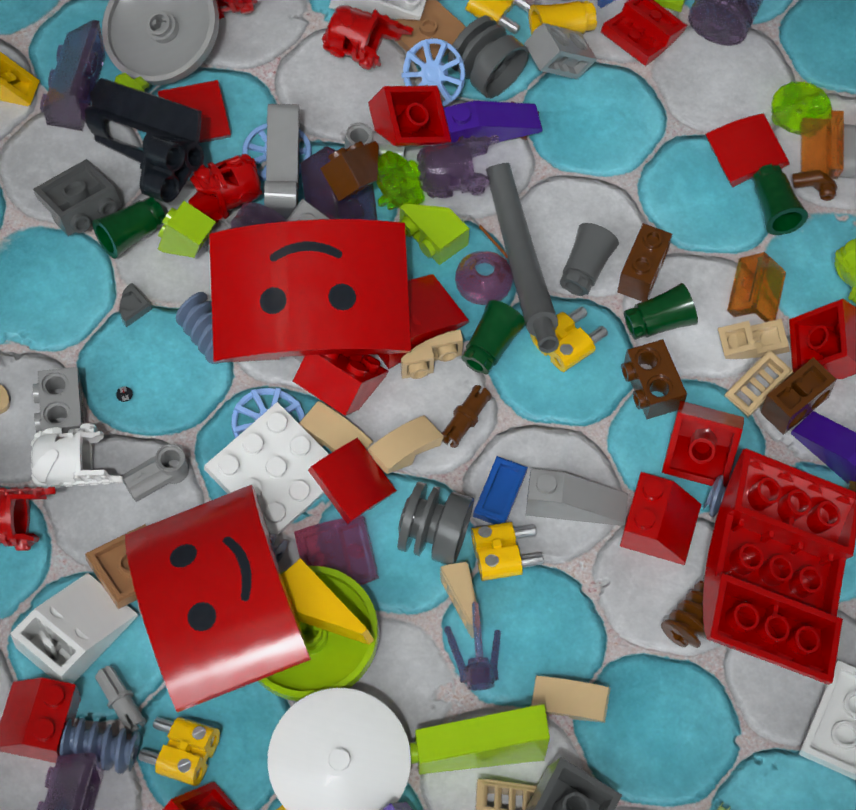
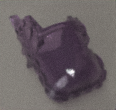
M473 135L470 138L460 136L455 143L450 142L423 147L417 154L418 171L421 174L420 181L423 183V191L429 197H438V199L452 197V191L460 190L461 194L468 192L472 195L483 194L485 187L489 186L490 180L488 176L482 173H474L472 158L486 154L489 145L499 142V136L475 137Z

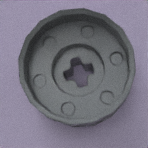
M486 15L470 23L459 34L452 45L462 57L465 66V78L470 79L472 86L486 98L496 97L508 89L523 71L529 57L528 48L514 36L507 35L504 27L498 25L492 17ZM451 51L448 54V63L457 59ZM459 64L451 67L460 73Z
M418 481L412 494L406 500L398 526L399 538L397 548L407 552L414 538L416 539L414 555L420 556L426 544L430 543L433 544L432 560L447 565L455 564L467 532L474 498L452 491L445 505L439 504L440 488L434 486L428 500H426L427 484Z

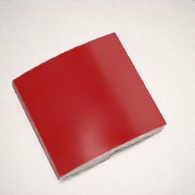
M629 0L625 2L622 12L603 24L601 33L646 66L672 45L686 30L687 25L654 0Z
M218 80L158 91L159 97L202 111L199 143L231 137Z
M764 113L736 120L705 134L732 188L752 178L753 174L765 165H779L781 169L790 165Z
M358 437L330 453L308 469L347 524L366 511L371 510L397 491Z

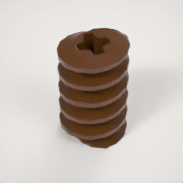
M705 575L703 576V581H699L695 585V591H690L686 595V600H682L678 604L677 610H673L669 614V620H664L661 623V628L665 635L680 647H686L689 644L694 648H699L701 642L696 635L706 639L703 621Z

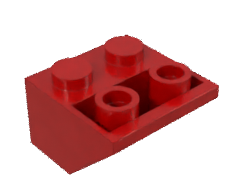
M370 355L304 356L292 382L346 416L362 407L389 371L380 366V361Z

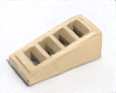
M769 350L724 396L749 418L764 404L766 396L793 374V370ZM767 366L778 375L775 380L764 370ZM758 374L770 384L767 388L755 378ZM749 382L761 392L758 397L746 387ZM739 391H742L753 401L749 406L736 395Z
M461 562L441 566V583L471 638L479 637L481 622L468 564Z
M477 779L475 810H515L516 795L523 796L522 810H525L530 801V796L533 795L537 786L491 779ZM487 794H494V807H487ZM502 794L508 795V809H501Z

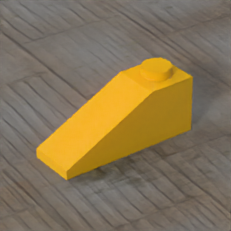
M301 558L282 574L298 621L368 645L374 641L368 629Z

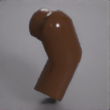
M821 170L793 173L794 188L813 186L819 192L820 198L825 201H830L836 197V182Z

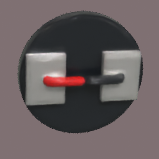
M126 386L119 388L116 392V397L121 402H127L133 396L132 390Z

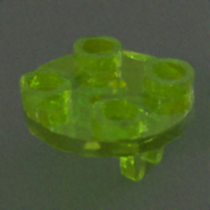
M802 81L790 82L781 86L774 94L771 104V119L775 125L782 127L788 132L810 138L815 136L829 122L832 106L826 93L814 84Z
M389 150L378 157V180L376 183L383 194L378 199V206L382 207L387 204V209L393 210L397 207L400 208L403 204L419 205L424 202L425 196L419 177L421 170L415 161H407L399 154Z

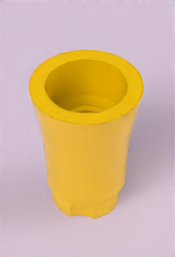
M589 1L531 5L529 9L531 35L543 23L581 32L582 34L586 31L594 30L597 27L595 6Z

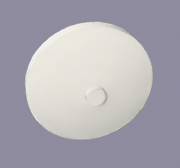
M325 689L302 698L280 719L269 744L268 773L270 782L278 800L286 810H383L390 803H397L410 774V746L399 719L383 702L372 695L355 689Z

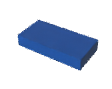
M497 456L474 509L473 517L491 524L506 523L527 474L528 467Z

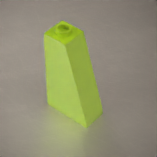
M545 704L415 730V742H409L411 764H418L420 775L545 761L550 740Z

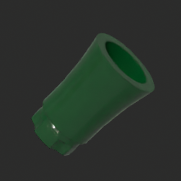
M768 164L760 167L753 174V182L764 214L767 232L772 235H784L796 231L807 221V211L798 200L786 174L783 173L779 165Z
M147 197L143 201L138 200L110 215L94 219L92 225L102 248L110 257L116 259L129 247L164 225L162 222L165 218V213L159 202L152 197Z
M683 283L649 300L635 304L634 308L627 309L623 313L627 329L634 340L698 324L693 299Z
M489 300L474 334L466 345V350L461 360L473 371L485 375L489 374L513 339L526 326L524 317L517 310L503 302Z

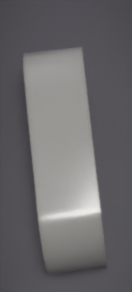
M841 125L838 140V177H856V125Z

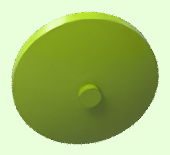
M308 566L368 629L374 641L368 645L298 621L311 660L259 680L258 682L271 693L284 699L299 701L312 693L325 689H349L361 679L370 667L379 642L377 615L373 603L365 590L351 577L338 570L322 566Z

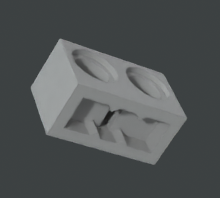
M546 23L537 27L533 31L532 36L524 43L539 70L547 73L578 79L597 60L581 32Z
M71 367L38 371V383L33 384L34 403H39L40 413H34L36 433L53 427L62 428V433H68L70 429L80 428L84 424L82 387L78 368ZM55 389H64L59 394H51ZM57 418H65L62 423H52Z

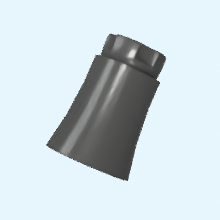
M582 223L578 226L573 248L560 279L562 288L576 296L589 294L591 287L595 285L609 257L619 245V240L611 231L593 223Z

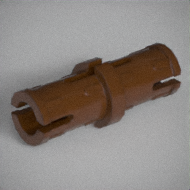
M474 385L463 404L455 408L453 411L454 417L444 431L441 432L444 436L442 441L446 445L452 440L450 447L457 448L468 429L475 427L478 422V415L492 398L491 393L486 388H483L480 393L481 386Z

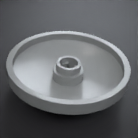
M109 0L102 21L103 44L112 63L121 72L127 73L133 80L137 77H142L149 85L170 84L193 73L207 59L217 39L219 11L216 0Z

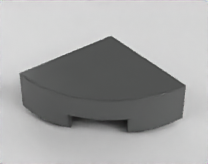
M132 283L124 289L120 300L119 310L122 322L128 327L152 310L151 303Z

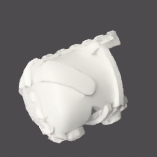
M84 423L80 428L70 429L68 433H62V428L59 427L47 428L44 431H38L31 441V477L38 487L60 488L62 486L122 484L123 476L109 475L106 470H93L91 444L98 443L104 438V433L98 431L93 423Z

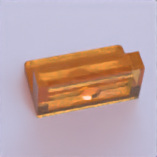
M831 110L827 119H802L800 172L821 170L830 178L838 179L844 170V111Z
M765 252L739 258L727 311L733 317L756 313L765 322L776 320L786 271Z

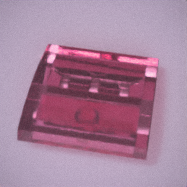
M359 516L349 524L342 518L294 531L299 558L307 566H322L338 570L351 577L359 585L379 579L364 516Z

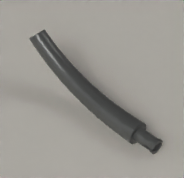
M510 163L493 165L486 168L487 178L526 328L530 334L536 336L539 350L544 353H551L559 346L555 333L558 326V318L536 255Z

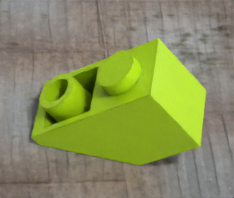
M183 201L177 210L172 207L162 222L164 225L157 235L161 238L157 249L163 253L194 258L209 238V234L212 233L216 221Z
M403 204L400 206L399 222L405 223L406 236H412L419 243L423 254L428 258L432 257L439 265L468 245L470 228L449 207Z

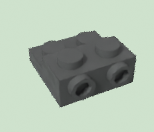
M87 159L33 189L36 198L51 213L54 222L67 236L75 232H85L94 219L110 215L122 206L115 186Z

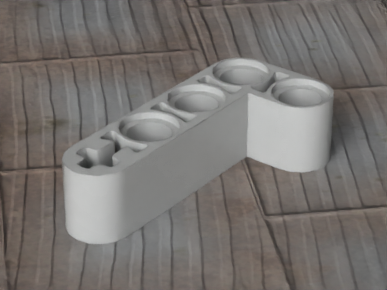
M268 104L266 181L264 184L266 220H287L298 205L299 104Z

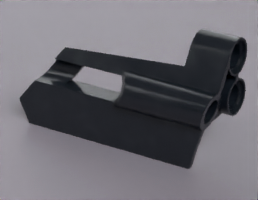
M100 78L90 91L92 106L87 107L85 110V121L89 130L94 134V140L140 163V169H142L139 186L141 194L166 203L172 202L186 184L192 171L198 170L204 162V152L199 145L202 111L105 78ZM105 119L146 132L142 147L112 138L105 129Z

